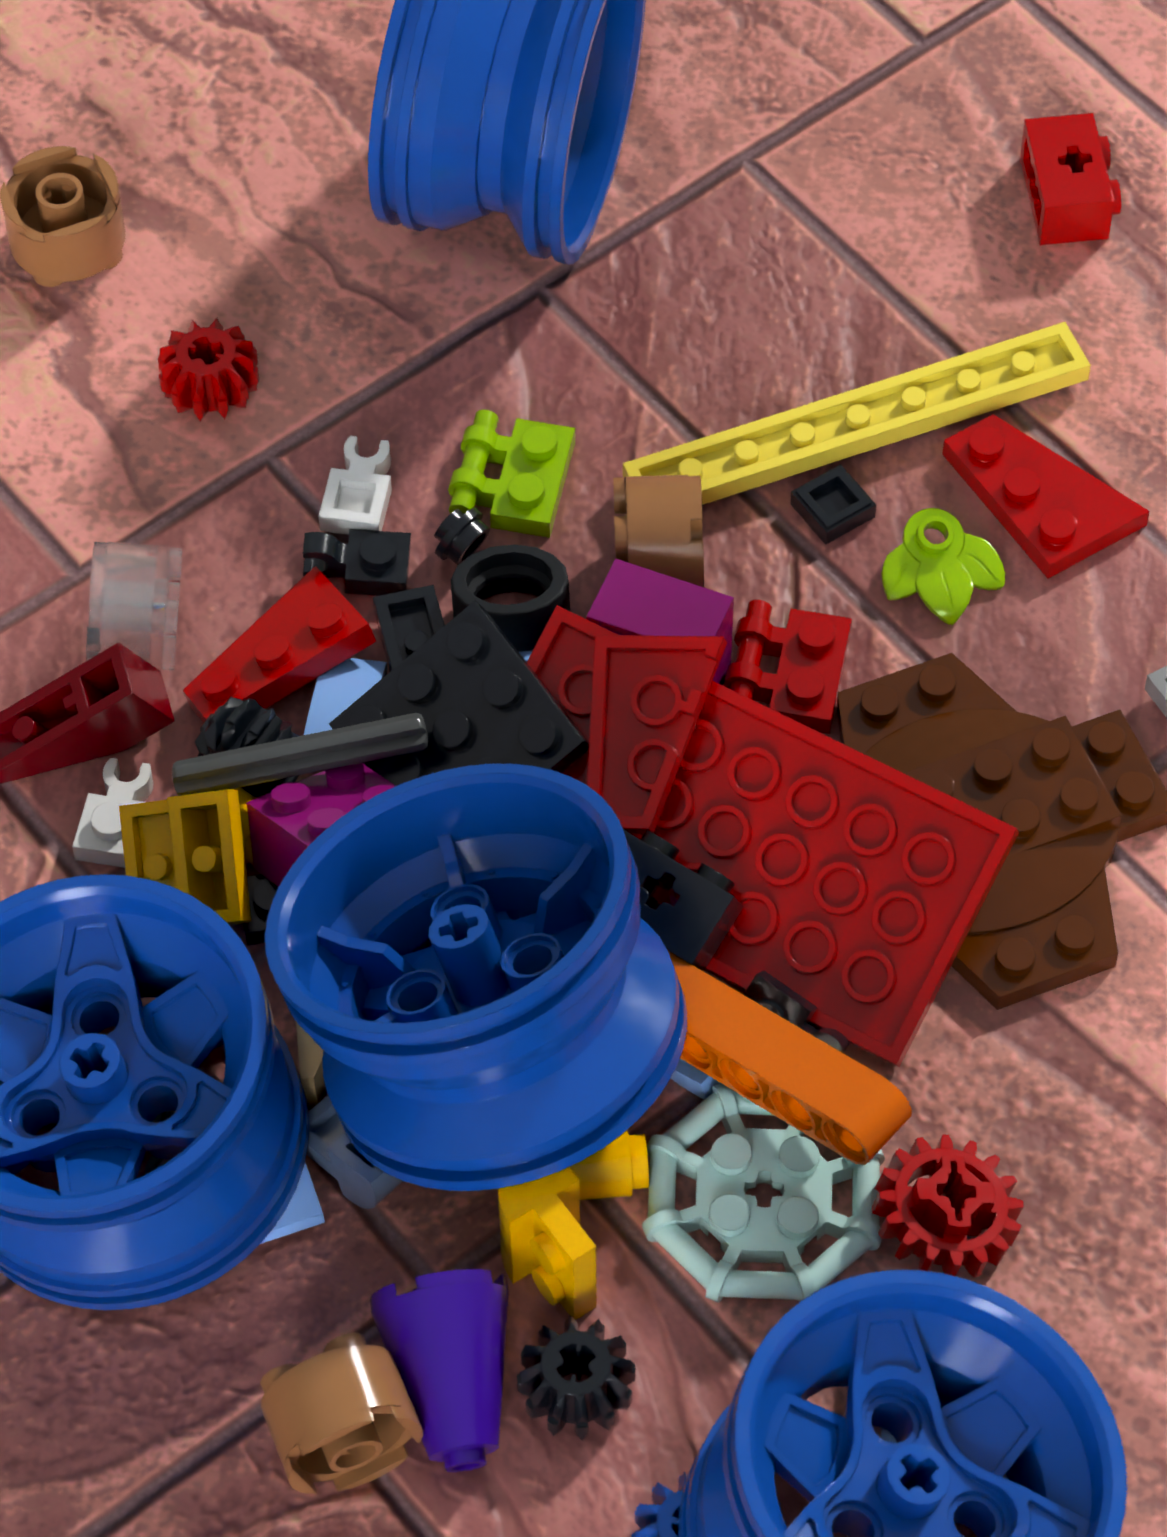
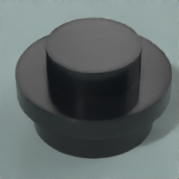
M475 507L465 514L459 509L454 510L441 523L434 534V537L440 541L435 554L442 560L450 558L457 565L471 554H474L490 532V528L481 521L483 514Z

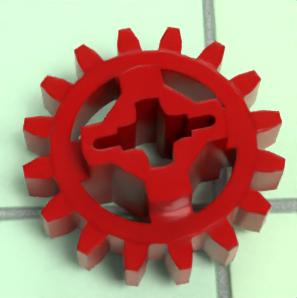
M946 1134L941 1136L935 1149H932L923 1137L916 1138L909 1153L900 1148L894 1153L888 1167L883 1169L874 1188L879 1194L872 1206V1214L886 1217L878 1232L881 1239L897 1237L901 1242L895 1254L899 1261L914 1254L920 1258L918 1270L929 1271L932 1265L936 1264L942 1266L944 1274L956 1276L960 1267L964 1266L973 1278L981 1275L987 1262L995 1266L1001 1263L1009 1246H1012L1020 1232L1021 1225L1016 1220L1024 1208L1023 1200L1009 1197L1017 1183L1015 1176L998 1177L994 1172L1000 1161L996 1154L982 1161L975 1157L977 1142L970 1140L965 1145L963 1151L956 1150L953 1147L950 1135ZM929 1175V1178H920L922 1176ZM916 1180L914 1186H908L912 1181ZM982 1228H988L986 1232L978 1236ZM967 1236H978L976 1238L967 1240Z

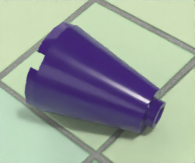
M462 1269L416 1276L417 1288L398 1296L395 1283L382 1287L371 1295V1314L385 1349L393 1355L423 1430L421 1440L429 1460L444 1462L445 1471L447 1472L469 1471L485 1466L487 1464L486 1455L499 1448L509 1303L507 1276L501 1274L493 1282L491 1270Z

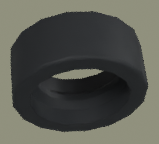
M512 544L490 547L476 552L456 567L450 580L453 617L455 618L473 601H477L484 607L518 652L534 649L556 605L570 611L569 580L566 567L553 554L537 547ZM510 592L528 593L537 596V598L524 603L509 605L484 601V599L494 595Z

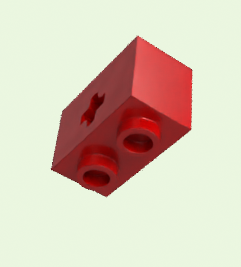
M1094 113L1025 119L1020 160L1039 244L1050 245L1109 239L1112 215H1117L1121 212V190L1117 179L1109 180L1107 170L1110 169L1111 165L1110 144L1106 135L1099 136Z

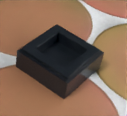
M841 464L791 491V506L825 545L875 518L876 504Z

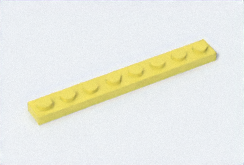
M1062 322L623 463V477L700 475L702 505L1086 381L1089 379L1091 365L1066 322Z

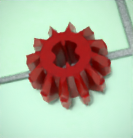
M216 318L209 327L200 328L192 320L188 333L171 331L170 339L168 340L169 346L160 348L158 356L160 374L158 377L161 391L164 392L165 398H172V404L176 407L177 412L182 413L193 409L194 414L201 421L210 411H217L225 419L229 411L228 406L230 405L246 408L249 393L257 391V384L259 383V372L256 366L258 365L256 348L253 347V342L245 340V335L241 332L239 325L223 330V326L218 318Z

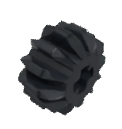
M230 697L224 705L219 706L213 714H210L201 726V733L195 740V744L199 751L197 757L298 737L299 735L291 731V722L283 721L276 716L274 708L266 710L256 700L251 698L244 702L241 699ZM300 775L243 786L241 788L258 798L271 793L278 785L296 782Z
M570 1315L565 1320L564 1333L560 1335L543 1324L538 1332L540 1346L525 1345L521 1352V1365L525 1369L517 1374L518 1392L521 1395L529 1396L526 1400V1412L531 1419L548 1415V1430L553 1436L559 1433L566 1423L575 1425L576 1435L583 1440L588 1435V1422L592 1420L603 1428L610 1430L611 1426L615 1424L613 1409L628 1410V1407L631 1405L632 1390L629 1389L628 1385L636 1380L635 1364L632 1360L624 1359L626 1355V1342L622 1339V1336L604 1340L605 1326L599 1319L584 1332L578 1331V1323ZM577 1373L578 1381L581 1380L583 1374L588 1375V1379L576 1382V1375L573 1374L570 1381L565 1380L564 1376Z

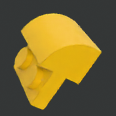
M217 790L167 797V800L119 806L126 876L153 880L185 892L210 907L229 926L251 922L238 790Z
M568 1167L534 1181L498 1188L501 1255L505 1271L511 1282L514 1284L531 1273L538 1290L546 1301L553 1306L560 1302L568 1314L575 1320L596 1308V1245L580 1226L579 1179L571 1168Z

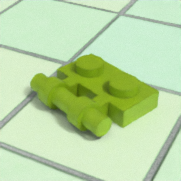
M484 409L477 411L473 425L465 429L460 448L464 453L461 468L453 471L448 488L449 494L452 496L449 513L451 514L454 510L459 509L465 514L474 508L475 505L491 508V528L550 538L575 446V428L516 418L512 436H502L495 432L499 420L496 413ZM487 462L503 465L499 480L486 478L484 470Z

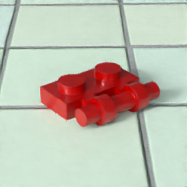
M751 600L748 603L745 617H742L737 623L734 642L738 646L735 662L727 668L724 686L752 700L770 703V709L820 733L830 734L837 702V693L840 688L851 634L852 618L791 608L787 628L775 627L769 622L772 606L763 600ZM762 654L780 657L777 674L763 672L759 668Z

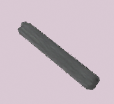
M412 713L179 760L173 764V783L178 796L234 789L422 751L428 745L427 729L422 715Z

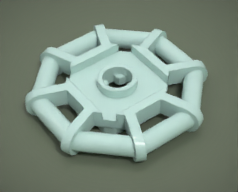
M722 1083L713 1085L710 1096L665 1133L653 1135L647 1144L650 1168L648 1216L642 1224L645 1236L650 1242H658L706 1289V1298L719 1303L723 1297L799 1300L801 1302L803 1299L826 1287L866 1251H873L879 1248L883 1239L878 1234L881 1228L879 1226V1216L872 1214V1206L879 1194L874 1188L880 1177V1165L885 1160L884 1154L880 1149L865 1165H858L844 1157L827 1162L819 1154V1149L815 1143L807 1137H803L804 1133L791 1125H788L787 1129L745 1128L740 1115H775ZM722 1121L727 1134L719 1137L707 1154L701 1157L686 1150ZM676 1172L696 1180V1205L680 1211L675 1209ZM852 1179V1216L847 1217L832 1211V1185ZM759 1183H767L772 1185V1188L779 1190L782 1196L772 1197L770 1207L757 1206L756 1196L745 1195L748 1189L755 1188ZM701 1229L708 1236L709 1231L721 1243L720 1249L725 1253L723 1258L717 1263L688 1234L689 1232ZM824 1234L838 1239L808 1266L802 1261L800 1255L804 1252V1246L817 1236V1240H819ZM741 1262L783 1263L786 1272L737 1269Z

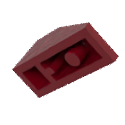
M118 642L1 711L0 784L123 752L175 722L161 671Z

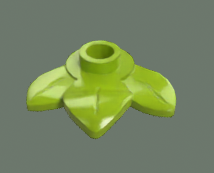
M938 508L923 509L910 517L903 530V543L887 555L881 572L882 584L888 600L903 599L917 592L927 608L947 625L955 624L969 604L974 587L983 590H1000L1005 585L1003 563L994 547L983 538L964 533L957 518L951 513ZM936 529L944 535L945 541L940 544H933L925 538L924 531Z

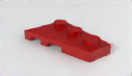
M994 414L944 440L942 455L1047 579L1147 526L1149 510Z
M315 566L182 691L191 709L203 723L210 714H213L219 706L224 705L230 697L241 699L244 702L251 698L256 700L262 708L266 709L377 641L369 623Z
M595 635L587 786L598 793L610 805L618 817L622 828L629 833H645L646 830L654 833L727 645V640L724 636Z

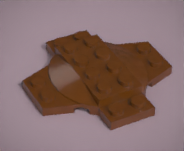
M953 653L837 693L836 707L842 744L1012 825L1019 831L1000 872L951 965L992 1006L999 1010L1116 967L1118 948L1105 868L1113 859L1117 842L1167 825V790L1120 709L1071 726L1066 715L1048 721L1030 714L1017 712Z

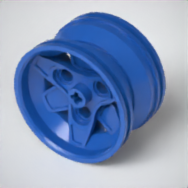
M395 0L377 75L369 135L368 186L371 207L377 220L389 225H399L402 223L407 229L424 231L428 227L448 230L489 215L493 211L507 214L529 255L541 259H547L552 255L555 261L568 265L578 261L595 230L620 155L637 77L646 0Z
M481 764L443 770L402 783L355 807L323 831L291 866L272 900L265 930V952L269 968L291 1015L299 1026L323 1049V1078L327 1094L346 1135L361 1155L383 1172L402 1181L439 1190L478 1191L515 1186L566 1169L603 1149L643 1116L668 1084L684 1048L687 1033L685 996L667 948L650 925L640 918L638 869L622 825L613 809L598 793L568 775L530 765Z
M108 874L76 876L37 885L0 901V1272L20 1287L37 1296L59 1304L95 1310H124L152 1306L177 1299L206 1286L241 1263L275 1227L287 1209L298 1186L308 1148L309 1116L305 1092L288 1046L274 1024L268 996L250 953L229 924L210 907L172 886L149 879ZM141 998H156L143 1007ZM115 1027V1029L107 1035L99 1034V1032L105 1028ZM224 1044L226 1062L224 1080L221 1083L197 1068L213 1049ZM176 1111L165 1121L152 1122L163 1112ZM49 1124H57L50 1132L36 1135L42 1127ZM146 1151L156 1158L170 1160L161 1167L137 1179ZM29 1164L43 1172H57L60 1191L45 1189L16 1177L15 1174Z
M887 1270L866 1273L843 1279L803 1299L788 1311L768 1332L747 1365L736 1387L731 1403L722 1412L708 1433L689 1470L680 1505L678 1537H834L833 1533H841L848 1537H963L956 1529L955 1523L967 1526L977 1537H1120L1127 1498V1472L1123 1444L1113 1412L1089 1368L1076 1351L1035 1313L989 1287L944 1273L921 1270ZM848 1387L844 1417L806 1400L826 1388ZM872 1426L888 1430L894 1436L896 1443L881 1439L874 1432ZM774 1471L810 1502L788 1528L781 1514L776 1495Z

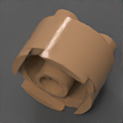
M48 147L23 157L12 168L14 175L6 185L3 182L0 191L11 253L16 262L25 271L33 275L36 283L45 287H55L63 282L77 281L94 276L103 270L117 266L123 256L122 248L125 242V225L115 172L103 158L93 154V160L77 155L76 148Z
M701 476L613 477L614 514H627L614 516L616 559L704 587Z
M348 1333L338 1336L324 1347L323 1353L297 1365L285 1364L268 1371L260 1381L264 1391L261 1400V1410L288 1481L292 1488L301 1493L318 1494L313 1482L333 1480L338 1492L375 1480L399 1466L409 1457L405 1444L411 1437L418 1444L423 1437L421 1424L393 1355L383 1347L367 1345L364 1336L360 1333Z

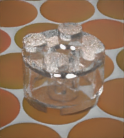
M94 542L89 594L86 661L119 642L158 670H174L182 548L119 542Z

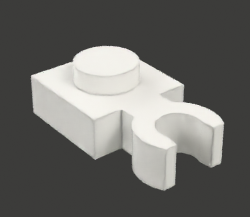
M350 436L344 444L346 470L331 468L318 516L320 531L349 535L350 529L382 531L392 492L391 476L385 475L391 466L389 441L381 440L379 450L374 456L361 457L358 455V437Z
M110 758L103 768V780L107 795L92 793L87 795L72 846L75 860L125 868L119 806L145 803L143 801L150 796L153 790L150 764L142 763L140 773L135 780L122 782L119 780L120 768L118 759Z

